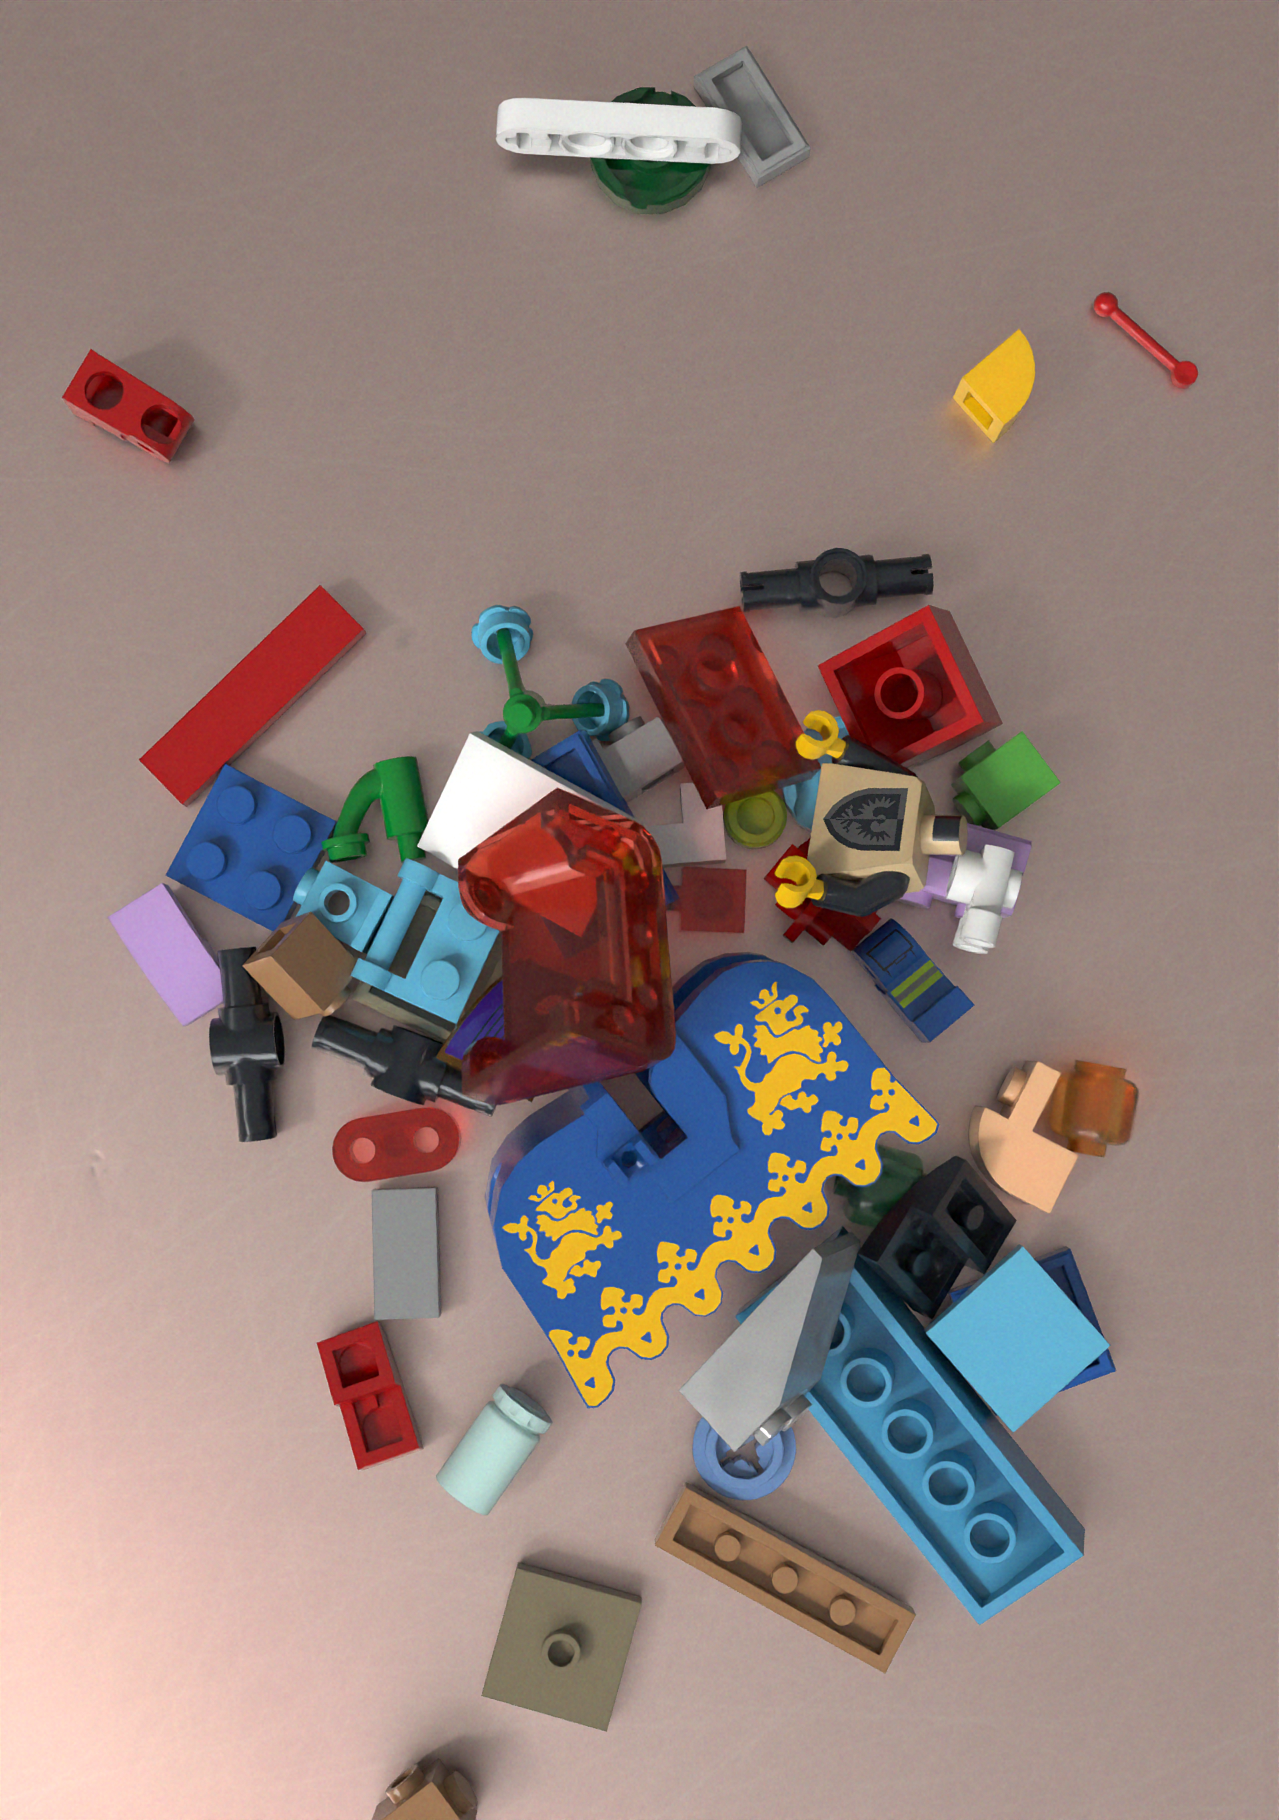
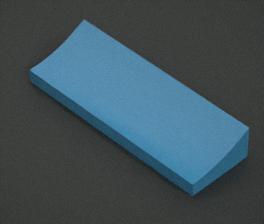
M842 1226L836 1232H834L829 1238H827L822 1244L834 1240L838 1237H841L845 1234H848L849 1232L845 1229L844 1226ZM857 1254L821 1379L805 1395L812 1403L808 1410L975 1621L981 1625L1084 1556L1085 1528L964 1376L923 1331L924 1326L904 1301ZM799 1263L739 1309L735 1317L740 1324Z

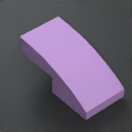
M161 883L108 916L111 924L137 964L183 1026H188L224 1003L219 958L209 942L200 937L169 885Z

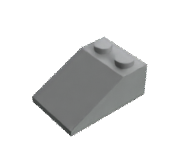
M852 1232L813 1248L679 1389L681 1394L734 1452L754 1439L762 1446L766 1445L781 1430L783 1432L788 1430L812 1406V1403L805 1395L821 1379L861 1243Z

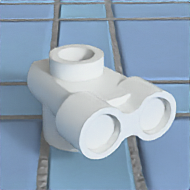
M985 845L980 853L966 850L965 854L955 856L945 898L965 903L966 907L963 918H960L953 946L978 954H988L989 948H995L1002 922V917L1000 916L1002 907L1009 909L1014 907L1021 885L1022 871L1011 868L1015 852L999 846Z

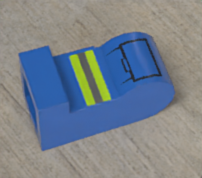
M892 918L852 950L855 959L874 981L876 989L921 1043L934 1040L975 1006L958 986L952 984L906 929Z

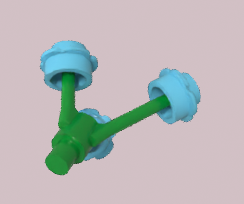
M502 605L491 606L480 613L479 623L474 624L471 630L472 641L477 648H481L483 655L489 661L503 664L510 697L503 708L504 721L491 723L483 732L479 731L480 733L529 759L532 755V749L526 733L535 730L543 721L572 719L578 730H586L589 736H596L600 741H611L608 736L628 722L629 703L622 694V687L611 679H602L600 683L593 681L581 687L575 693L572 704H546L538 693L526 690L522 683L517 661L528 652L533 638V630L529 627L531 624L530 616L520 607H506Z

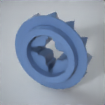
M702 1417L696 1425L692 1450L699 1474L714 1491L735 1500H753L772 1493L786 1480L794 1464L796 1441L792 1427L785 1432L781 1430L764 1446L757 1441L754 1446L758 1455L757 1461L761 1466L758 1469L752 1461L748 1462L742 1455L736 1456L733 1459L729 1457L721 1462L727 1456L726 1452L731 1448Z

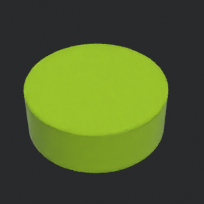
M758 784L747 785L735 791L728 799L723 813V823L728 836L736 844L747 849H762L773 844L782 834L787 822L786 806L780 795L773 789Z

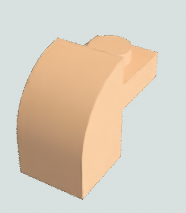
M1025 1061L1022 1069L1014 1066L1010 1070L999 1090L997 1101L1004 1104L999 1114L986 1107H974L969 1122V1146L977 1167L993 1185L1027 1204L1050 1214L1079 1155L1033 1132L1061 1073L1039 1061Z

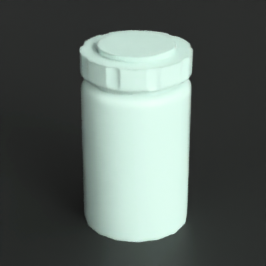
M500 1384L492 1395L495 1401H489L436 1475L439 1484L451 1496L469 1509L482 1515L490 1513L539 1443V1433L545 1434L553 1423L546 1411L537 1402L518 1389L505 1384Z

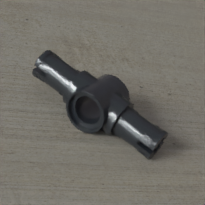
M833 548L824 551L816 560L796 562L795 568L750 573H747V571L740 572V593L743 594L741 598L742 610L745 613L750 612V610L798 606L800 612L815 611L824 617L837 618L847 615L856 606L876 605L877 598L916 594L932 595L934 587L933 573L928 574V569L932 568L931 556L929 554H922L917 557L874 561L873 555L858 556L848 549ZM839 571L849 578L852 591L843 596H833L821 587L819 577L825 572Z
M256 946L218 950L224 1007L218 1008L219 1018H213L210 1021L209 1046L216 1075H225L226 1085H233L239 1142L261 1141L277 1136L271 1081L277 1079L276 1069H283L285 1062V1043L280 1016L277 1012L269 1011L268 1002L262 1003L260 984L242 966L256 951Z
M332 1015L323 1016L312 1042L313 1049L364 1068L363 1075L372 1078L370 1084L372 1087L419 1105H424L426 1099L435 1103L439 1097L492 1117L505 1085L504 1081L453 1062L454 1056L445 1053L446 1044L393 1025L391 1031L382 1027L379 1032H375Z

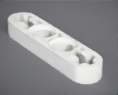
M512 98L503 101L498 106L496 141L498 145L506 150L523 154L716 164L730 162L738 158L741 150L742 121L740 116L732 111L713 107Z

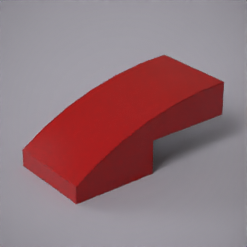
M376 1321L317 1342L334 1405L339 1406L341 1409L357 1469L366 1470L423 1450V1444L401 1376L380 1322Z

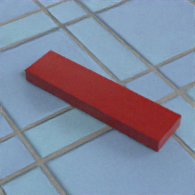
M319 585L160 738L139 761L182 805L188 807L218 778L225 764L230 766L338 662L366 634V631Z

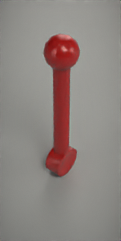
M1103 292L1095 298L1094 311L1096 314L1113 319L1170 370V378L1174 386L1185 389L1196 381L1198 377L1196 365L1190 361L1179 362L1118 307V299L1114 294Z

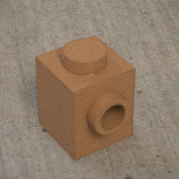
M308 912L281 922L242 966L293 1020H298L319 1013L324 1017L328 1016L348 999L352 991L347 985L354 978L350 974L357 960L312 912Z
M438 1758L423 1771L417 1765H414L400 1774L386 1789L385 1792L388 1797L376 1806L372 1820H476L477 1810L475 1806H477V1798L465 1777L458 1771L450 1774Z

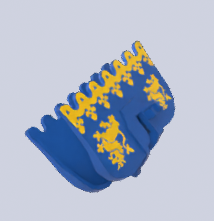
M751 952L724 953L704 960L682 976L655 1006L643 996L635 985L619 997L635 1023L642 1030L641 1035L631 1045L629 1062L634 1074L663 1109L662 1112L638 1130L582 1058L578 1056L570 1062L574 1076L564 1083L569 1091L522 1121L506 1136L492 1158L485 1201L502 1269L553 1345L587 1408L599 1407L614 1391L615 1377L609 1366V1357L613 1351L627 1349L644 1360H653L662 1356L669 1344V1334L663 1322V1313L668 1307L681 1305L693 1315L704 1317L717 1311L722 1304L723 1291L716 1277L717 1270L721 1264L735 1262L750 1273H761L769 1269L776 1259L777 1249L770 1235L771 1226L776 1220L781 1218L789 1219L799 1228L805 1230H814L821 1227L829 1217L830 1205L823 1191L824 1183L828 1178L834 1175L842 1176L858 1187H867L874 1184L882 1174L883 1162L876 1148L877 1141L881 1135L894 1133L908 1144H921L933 1137L938 1131L940 1124L893 1076L832 998L813 978L784 963L774 961L763 954Z

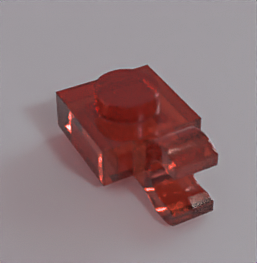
M682 867L680 886L673 885L680 899L655 913H679V932L743 934L745 928L747 869Z

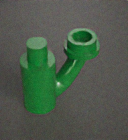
M397 757L375 763L373 765L374 769L366 772L359 778L350 790L336 823L333 838L321 842L322 850L328 851L330 863L351 861L367 856L366 844L370 843L369 834L358 833L368 809L377 799L380 800L387 840H397L401 863L404 862L405 858L413 861L426 858L425 850L417 846L429 822L417 757Z

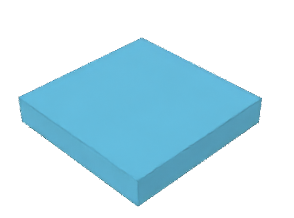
M1020 1244L923 1329L1013 1433L1111 1346Z

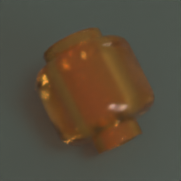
M1075 1060L1073 1069L1060 1071L1061 1075L1052 1093L1048 1126L1055 1134L1068 1137L1066 1149L1081 1154L1105 1157L1107 1145L1122 1146L1127 1144L1133 1136L1140 1095L1137 1085L1125 1079L1127 1069Z

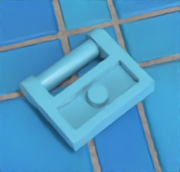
M405 858L397 875L402 879V882L365 960L358 958L350 976L457 1025L511 906L439 874L416 861ZM425 891H428L443 898L406 979L388 970Z

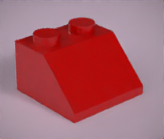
M927 605L817 665L849 735L882 752L906 768L947 753L1003 724L951 612L945 609Z

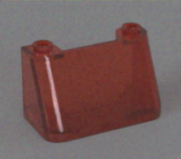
M557 787L458 859V888L463 907L475 920L501 931L504 1040L497 1037H483L468 1046L463 1053L462 1096L487 1104L503 1105L642 1072L669 1058L675 1049L676 1030L660 849L650 832L638 822Z

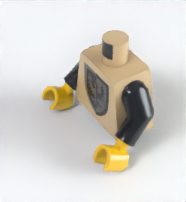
M811 711L805 717L803 724L807 728L819 732L823 741H818L809 735L801 734L796 740L798 753L804 758L812 760L828 754L832 756V763H822L807 860L799 856H789L781 861L774 873L777 877L791 879L798 885L784 883L779 886L775 897L781 906L795 908L801 905L807 897L811 898L813 905L859 917L868 916L902 898L905 893L919 892L926 885L930 854H965L968 837L966 817L964 815H935V805L926 784L918 778L916 773L849 735L842 739L838 738L839 727L837 721L826 711Z

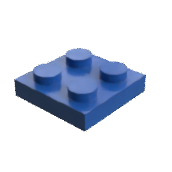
M225 764L165 876L274 931L281 922L289 920L298 905V903L293 901L296 888L309 868L317 869L326 852L322 850L321 842L333 838L337 821Z

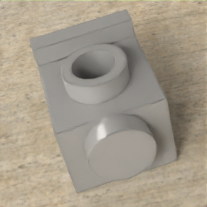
M670 714L662 719L658 716L646 724L641 716L628 721L608 736L613 744L605 749L602 748L597 739L592 741L619 792L627 803L684 769L685 758L681 751L689 747L685 736Z

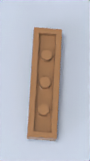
M687 1482L684 1483L655 1538V1546L884 1674L916 1616L913 1608Z

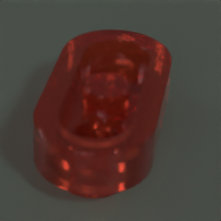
M422 1107L351 1120L340 1128L333 1141L332 1155L339 1171L349 1179L358 1182H370L431 1172L445 1167L456 1157L462 1141L461 1130L456 1119L449 1112L438 1107ZM423 1127L432 1128L438 1134L439 1143L433 1151H423L416 1143V1135ZM359 1138H367L375 1146L374 1157L369 1162H362L354 1155L353 1146Z

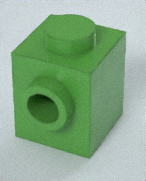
M1022 731L997 750L988 740L958 762L965 773L955 780L951 786L958 794L953 798V803L960 815L966 817L967 823L976 826L981 825L983 828L995 831L1061 782Z

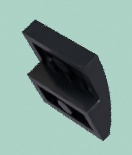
M954 1156L918 1181L896 1202L870 1233L857 1254L913 1311L933 1319L963 1267L967 1266L985 1274L1017 1220L968 1161Z

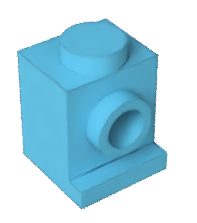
M325 861L320 871L312 867L309 868L299 882L293 896V901L302 905L296 917L312 912L336 939L365 954H368L394 899L393 895L328 861ZM345 892L350 899L348 910L342 915H333L328 907L330 897L334 893Z

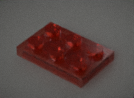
M740 606L637 629L631 634L625 644L706 809L811 780L821 769L818 759L804 758L796 749V740L801 734L805 733Z

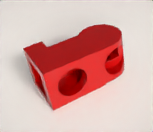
M92 349L88 352L62 396V399L74 415L93 426L98 425L123 441H130L146 453L166 463H170L195 421L193 416L180 405Z

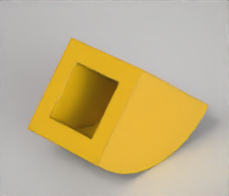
M1020 329L964 375L953 396L958 405L993 443L1001 438L1014 424L1028 400L1034 384L1035 362L1033 352L1028 340Z

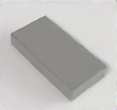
M748 46L743 47L694 76V88L706 107L726 109L740 116L742 132L741 150L738 159L756 188L809 158L811 147Z
M438 1187L371 1190L374 1320L439 1318L441 1316Z

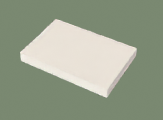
M476 731L469 734L417 846L583 940L590 934L645 823Z

